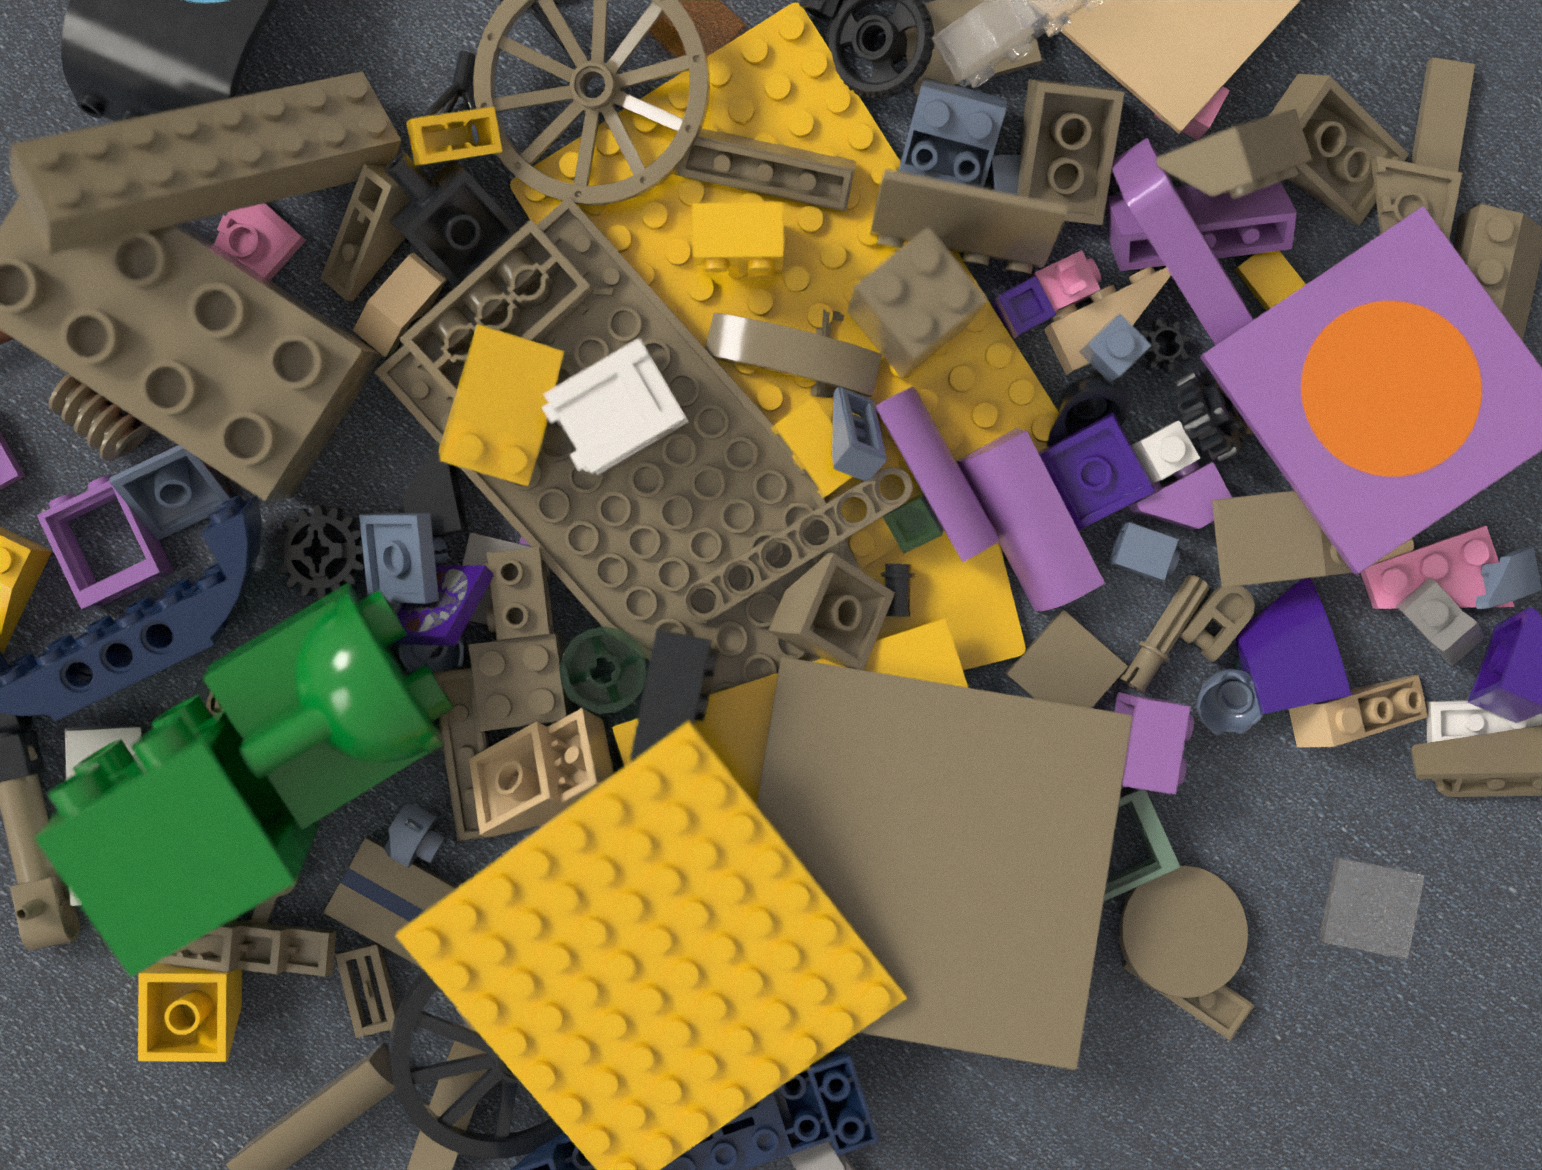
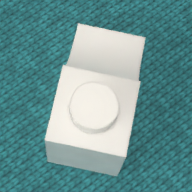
M1179 420L1132 444L1152 483L1162 480L1200 459Z

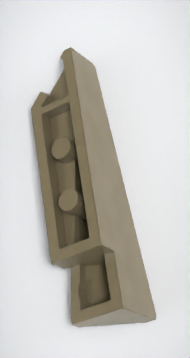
M1542 725L1416 744L1411 749L1416 778L1418 780L1432 779L1436 782L1438 791L1447 797L1542 796Z

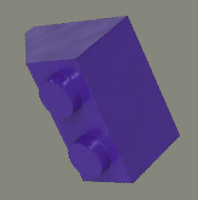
M1529 607L1495 625L1467 703L1515 723L1542 714V618L1537 610Z

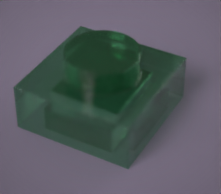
M924 493L907 500L904 504L883 516L903 554L942 536L944 531Z

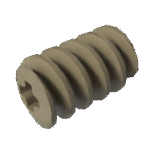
M67 374L52 392L49 399V408L55 414H62L61 419L67 425L74 426V431L80 437H86L90 447L100 449V456L105 461H113L127 455L144 441L151 430L149 425L144 424L134 429L133 426L138 418L130 413L122 418L120 415L124 409L115 403L109 406L110 400L99 393L96 394L95 390Z

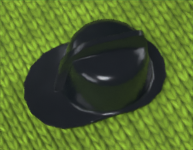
M1097 371L1091 372L1087 378L1071 383L1063 391L1060 398L1059 414L1050 430L1047 446L1055 444L1113 412L1122 426L1131 410L1129 396L1123 390L1113 387L1108 381L1104 380L1103 376Z

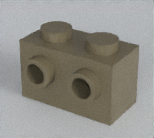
M541 547L487 553L488 563H482L493 573V578L487 588L491 589L493 606H487V623L489 631L496 632L497 640L555 633L547 566L541 558Z

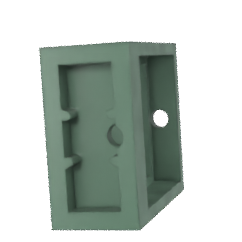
M1132 787L1121 789L1118 808L1126 804L1128 805L1151 858L1107 877L1103 902L1180 868L1147 791L1144 789Z

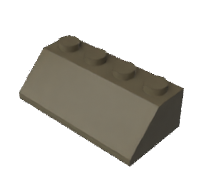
M1479 204L1461 214L1453 247L1523 342L1542 259V227L1524 213Z

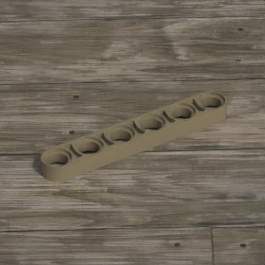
M889 467L879 471L869 481L859 483L693 583L684 595L686 611L697 620H709L718 616L904 504L912 493L910 477L899 468ZM895 474L903 480L904 492L896 500H888L880 493L879 484L886 475ZM851 497L862 499L867 507L865 517L857 523L846 521L841 512L844 501ZM812 520H821L829 528V537L821 545H812L805 540L804 528ZM776 542L786 544L792 552L790 563L782 568L771 566L766 559L768 547ZM745 565L753 571L754 582L751 587L746 590H737L730 585L728 579L730 570L733 567ZM708 588L714 592L716 606L712 611L701 613L695 610L691 603V596L695 590Z

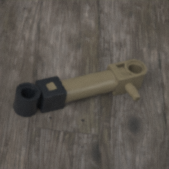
M0 713V810L17 884L10 886L15 907V916L18 921L19 934L24 946L29 951L76 941L80 932V921L76 906H71L69 888L34 839L49 822L38 774L45 772L36 731H29L33 725V715L19 716Z

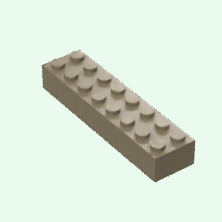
M362 71L11 144V181L48 255L358 181L364 164L387 166L397 156L401 139Z

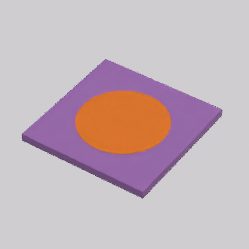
M1424 206L1200 357L1354 575L1360 573L1542 450V368Z

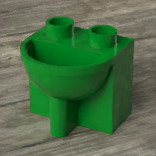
M348 582L209 664L203 676V680L242 737L243 741L240 749L246 762L258 778L261 779L267 775L302 830L426 754H431L444 746L441 729L436 719L454 709L445 691L439 687L435 675L427 664L408 675L402 668L389 645L403 638L407 633L401 626V621L380 589L360 600Z

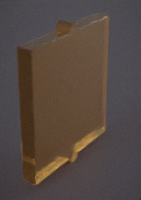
M678 0L696 25L707 56L733 41L746 27L745 23L720 0ZM664 12L649 31V34L675 58L685 56L686 51L680 35Z

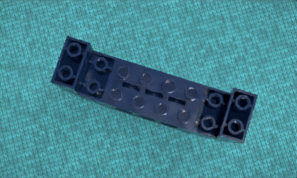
M237 495L218 505V510L209 515L211 521L201 534L218 562L205 569V576L191 583L189 578L182 579L165 589L166 594L152 602L149 596L129 605L126 608L127 613L115 620L112 619L111 615H107L86 627L88 631L76 639L70 633L53 641L47 646L49 650L37 657L34 656L33 652H30L8 664L0 651V713L19 716L50 715L55 722L214 646L230 622L228 615L242 596L254 573L260 552L262 522L257 495L243 500L241 495Z
M840 1051L829 1052L660 1170H746L828 1141H832L836 1156L879 1142L851 1056ZM563 1133L530 1153L511 1170H596V1168L571 1139Z

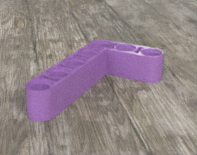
M1146 138L1113 159V173L1130 210L1216 346L1253 321L1254 318L1180 198L1168 172L1158 167L1155 158L1159 157L1150 140Z

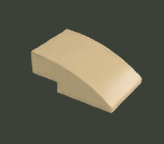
M581 708L548 727L536 721L469 758L480 835L490 837L547 824L613 776L614 773L603 719Z

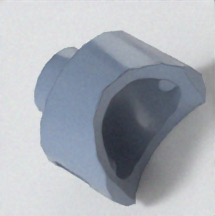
M404 805L388 830L390 839L384 847L387 856L407 868L414 863L417 857L431 864L446 839L433 831L438 816L417 805Z

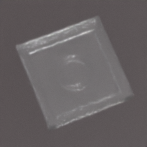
M1336 856L1319 940L1323 943L1408 959L1425 875Z

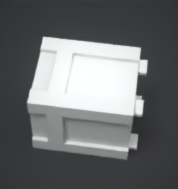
M640 339L628 344L544 394L549 403L543 406L542 409L551 423L556 421L558 426L563 425L577 451L570 454L579 471L584 468L585 472L589 471L590 474L596 472L597 475H601L689 423Z

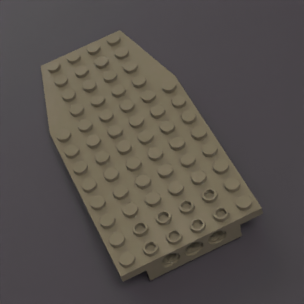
M569 196L537 225L532 220L525 224L399 339L404 345L374 371L440 445L477 324L563 350L564 354L555 387L635 340L640 339L687 417L688 424L601 475H597L596 472L590 474L589 471L585 472L584 468L580 471L578 470L570 454L577 451L563 425L558 426L556 421L551 423L549 419H547L541 447L528 486L463 467L460 468L532 548L541 547L542 560L608 633L628 644L648 660L651 658L656 629L712 640L711 649L718 650L719 654L714 677L705 676L702 693L711 695L779 673L781 657L810 662L822 659L799 650L768 630L784 592L828 553L836 554L861 571L845 539L712 619L697 620L686 611L684 595L693 583L823 506L826 502L817 492L819 489L806 470H801L792 458L794 454L779 434L775 435L771 430L773 424ZM812 520L807 523L804 528L805 540L812 545L823 544L829 537L827 524L821 520ZM781 542L770 545L766 551L768 563L775 568L785 567L792 558L791 549ZM738 565L730 570L728 580L733 588L746 590L752 586L754 574L749 567ZM708 588L695 590L691 596L692 606L701 613L712 611L716 606L714 592Z

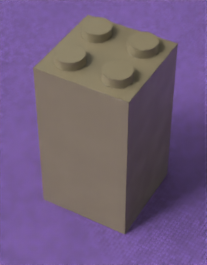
M927 227L854 286L847 312L900 378L903 379L965 329L986 303L987 299L930 228Z

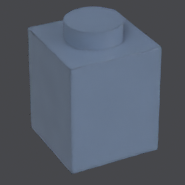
M1118 314L1079 352L1108 382H1111L1120 377L1151 344L1121 314Z
M1130 522L1122 523L1107 564L1155 581H1165L1166 575H1172L1177 567L1180 551L1176 550L1179 539Z

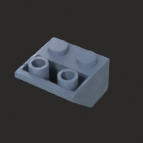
M923 77L898 171L983 189L1006 113L1007 99Z

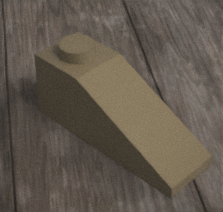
M363 165L321 276V280L346 301L355 300L405 239L389 221L410 201V197L384 172L386 166Z

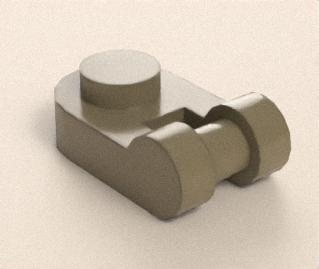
M1242 586L1218 587L1211 593L1194 616L1191 617L1179 637L1188 644L1194 642L1202 649L1201 654L1211 663L1216 661L1251 619L1255 607L1253 596ZM1211 619L1222 627L1214 637L1204 629Z

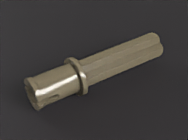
M1195 575L1186 577L1147 640L1139 642L1138 646L1141 649L1125 674L1121 676L1120 680L1133 689L1137 688L1136 690L1142 694L1146 692V688L1162 663L1169 662L1168 653L1209 591V585L1204 580Z

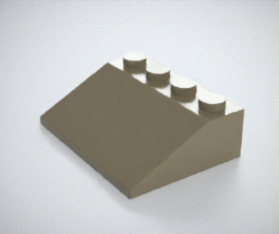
M885 169L879 185L870 234L878 236L877 244L902 248L904 241H911L929 227L947 250L964 253L963 261L988 266L989 260L994 259L1007 262L1006 270L1031 274L1033 267L1041 268L1045 266L1066 218L1068 206Z

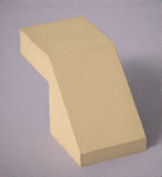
M413 252L408 255L368 300L353 331L382 354V356L388 357L396 351L401 342L399 338L406 333L410 323L432 308L446 279Z

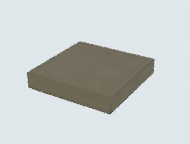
M1061 610L1005 674L1034 699L1092 708L1128 666L1065 610Z

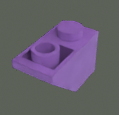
M1195 461L1175 472L1174 475L1177 479L1164 486H1161L1159 481L1153 483L1155 492L1128 505L1132 513L1193 530L1200 529L1214 521L1212 500L1232 498L1213 462L1200 466L1198 461Z

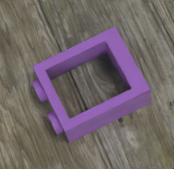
M112 475L93 480L87 485L89 490L76 497L71 493L48 503L50 509L37 515L81 610L99 609L174 573L160 541L153 536L110 484L109 478ZM118 498L146 560L100 582H96L69 525V521Z

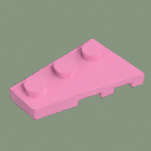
M263 203L230 211L227 216L223 215L217 228L219 234L214 244L270 281L306 242V239L268 204Z
M1479 526L1418 547L1411 552L1373 564L1360 573L1372 607L1375 609L1397 608L1396 606L1429 577L1436 581L1460 608L1476 607L1477 596L1486 594L1481 575L1482 565L1499 563L1487 526ZM1513 601L1495 607L1515 606Z

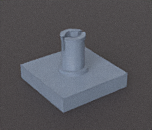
M370 513L359 515L367 595L369 596L380 589L389 602L427 604L439 601L435 564H443L448 557V553L434 554L436 550L447 549V545L442 538L432 536L430 513Z

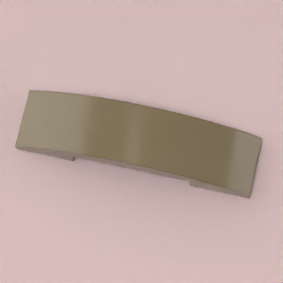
M720 313L713 314L705 346L707 352L714 359L746 366V364L829 384L830 387L836 389L839 386L872 397L882 357L881 353L822 335Z
M454 1041L447 1061L486 1052ZM488 1069L439 1079L429 1108L440 1117ZM477 1103L454 1124L455 1127L468 1130ZM420 1130L407 1170H453L459 1153L439 1145Z

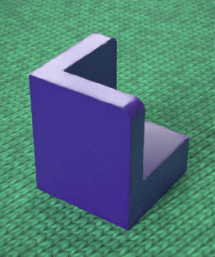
M1036 276L997 296L991 304L1013 341L1018 339L1023 333L1056 315Z

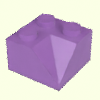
M1121 692L1117 693L1114 712L1133 715L1122 786L1176 795L1177 785H1181L1184 782L1186 775V760L1182 758L1184 743L1190 740L1194 728V718L1192 715H1189L1190 706L1169 700Z

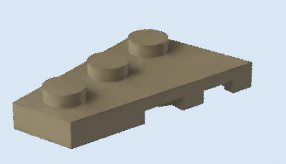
M1378 156L1372 159L1371 165L1380 234L1424 206L1449 240L1462 173Z

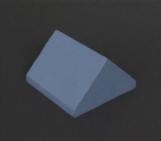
M180 445L109 478L113 488L158 541L209 517L210 514L218 510V505L233 498L222 473Z

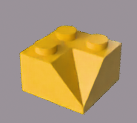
M783 202L692 203L694 266H703L704 272L722 273L730 271V265H732L739 273H748V279L752 280L773 279L774 273L783 272Z
M155 963L140 972L138 993V1061L226 1062L229 1059L242 1007V970L236 969L231 972Z

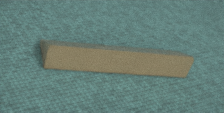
M701 129L692 150L677 168L676 175L846 212L856 161L729 133Z

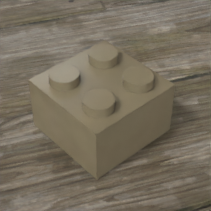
M561 632L469 645L480 731L531 725L536 721L539 723L555 722L572 714Z

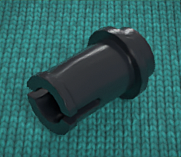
M885 563V572H881V577H885V587L895 592L886 616L909 617L911 616L910 585L911 578H915V573H911V564Z

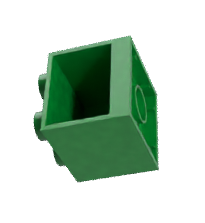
M199 694L184 700L156 718L151 723L154 729L130 746L135 755L132 756L122 739H118L73 767L76 774L63 781L48 793V796L59 811L34 837L130 977L296 883L319 828V824L316 821L305 829H301L267 775L261 779L258 778L246 762L240 749L243 739L221 705L210 711Z

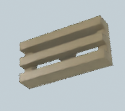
M375 942L368 946L363 945L352 950L339 951L335 956L356 1038L391 1030L398 1009L382 945ZM368 955H371L387 1019L385 1021H383L367 959ZM352 959L357 960L372 1024L366 1025L350 961Z

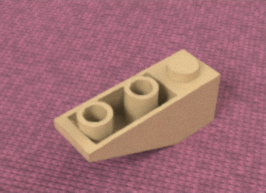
M1147 267L1130 276L1131 285L1119 291H1116L1114 285H1111L1091 295L1090 298L1093 303L1077 310L1074 303L1056 312V315L1053 317L1054 322L1050 323L1044 331L1066 375L1090 364L1079 351L1111 319L1121 314L1133 326L1170 278L1171 274L1167 267L1158 272H1155L1153 267Z
M1419 675L1350 689L1352 695L1348 697L1289 709L1297 747H1335L1428 717Z

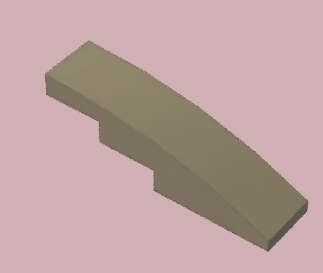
M228 921L157 963L223 972L240 969L277 975L286 971L326 977L333 974L337 931L291 925Z

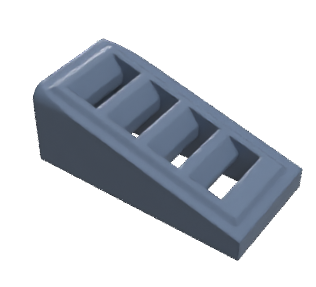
M838 386L833 395V466L837 471L863 481H869L887 461L875 403L872 399Z

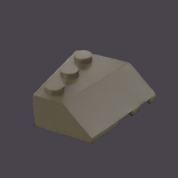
M1296 109L1233 127L1155 158L1159 168L1203 192L1214 196L1230 191L1232 199L1299 175L1296 166L1312 160Z

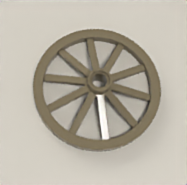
M503 0L490 18L478 46L473 77L476 109L495 108L503 151L495 154L516 177L535 190L561 201H564L569 196L575 204L607 205L626 201L648 192L662 183L681 165L692 150L705 121L709 104L710 72L707 54L698 29L678 0H651L650 6L607 63L606 43L609 0H594L591 61L586 57L554 0H538L577 67L575 70L508 38L507 35L518 18L537 0ZM665 12L680 35L686 55L618 74ZM503 50L569 82L570 85L496 98L495 76L499 54ZM690 71L689 100L683 119L621 92L622 89ZM595 77H603L605 80L603 93L599 97L589 98L587 95L588 83ZM573 100L520 154L508 137L501 122L499 112ZM616 105L677 131L668 148L647 168L642 162L615 109ZM586 111L574 185L553 179L532 166ZM602 113L633 176L612 184L588 186L599 118Z

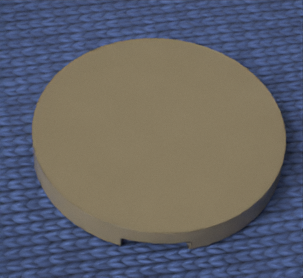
M1180 866L1176 870L1131 889L1127 894L1120 920L1119 944L1129 968L1145 985L1153 990L1174 997H1201L1223 987L1238 971L1247 949V920L1238 897L1219 877L1197 867Z

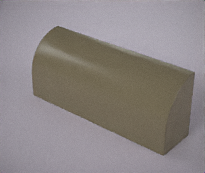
M382 1043L247 1142L226 1164L229 1170H287L395 1091L389 1066V1049Z

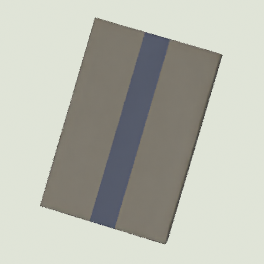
M368 836L364 839L323 913L422 968L395 935L400 929L459 886L416 862L409 868L399 864L387 856L384 844Z

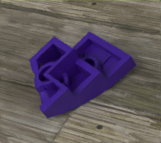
M1311 578L1299 580L1283 595L1250 620L1235 638L1242 671L1251 674L1261 715L1352 695L1332 628Z

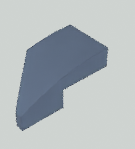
M1534 547L1517 549L1500 557L1499 563L1482 565L1481 575L1486 594L1477 596L1476 607L1477 609L1492 608L1526 597L1542 589Z

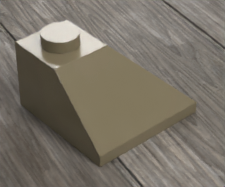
M828 553L784 592L768 631L799 650L847 668L864 670L895 592L836 554Z

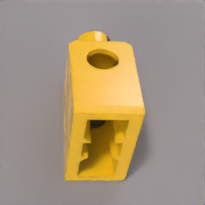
M494 107L413 118L406 121L413 160L416 166L503 152ZM473 124L476 126L478 132L477 144L474 141L472 135Z

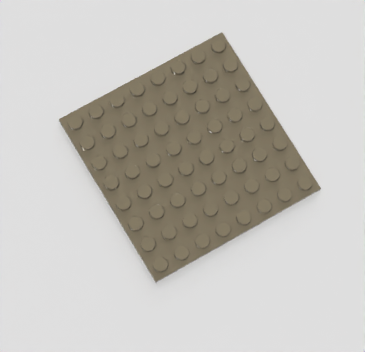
M781 657L757 807L907 996L906 1000L858 1033L1077 1070L1133 715Z

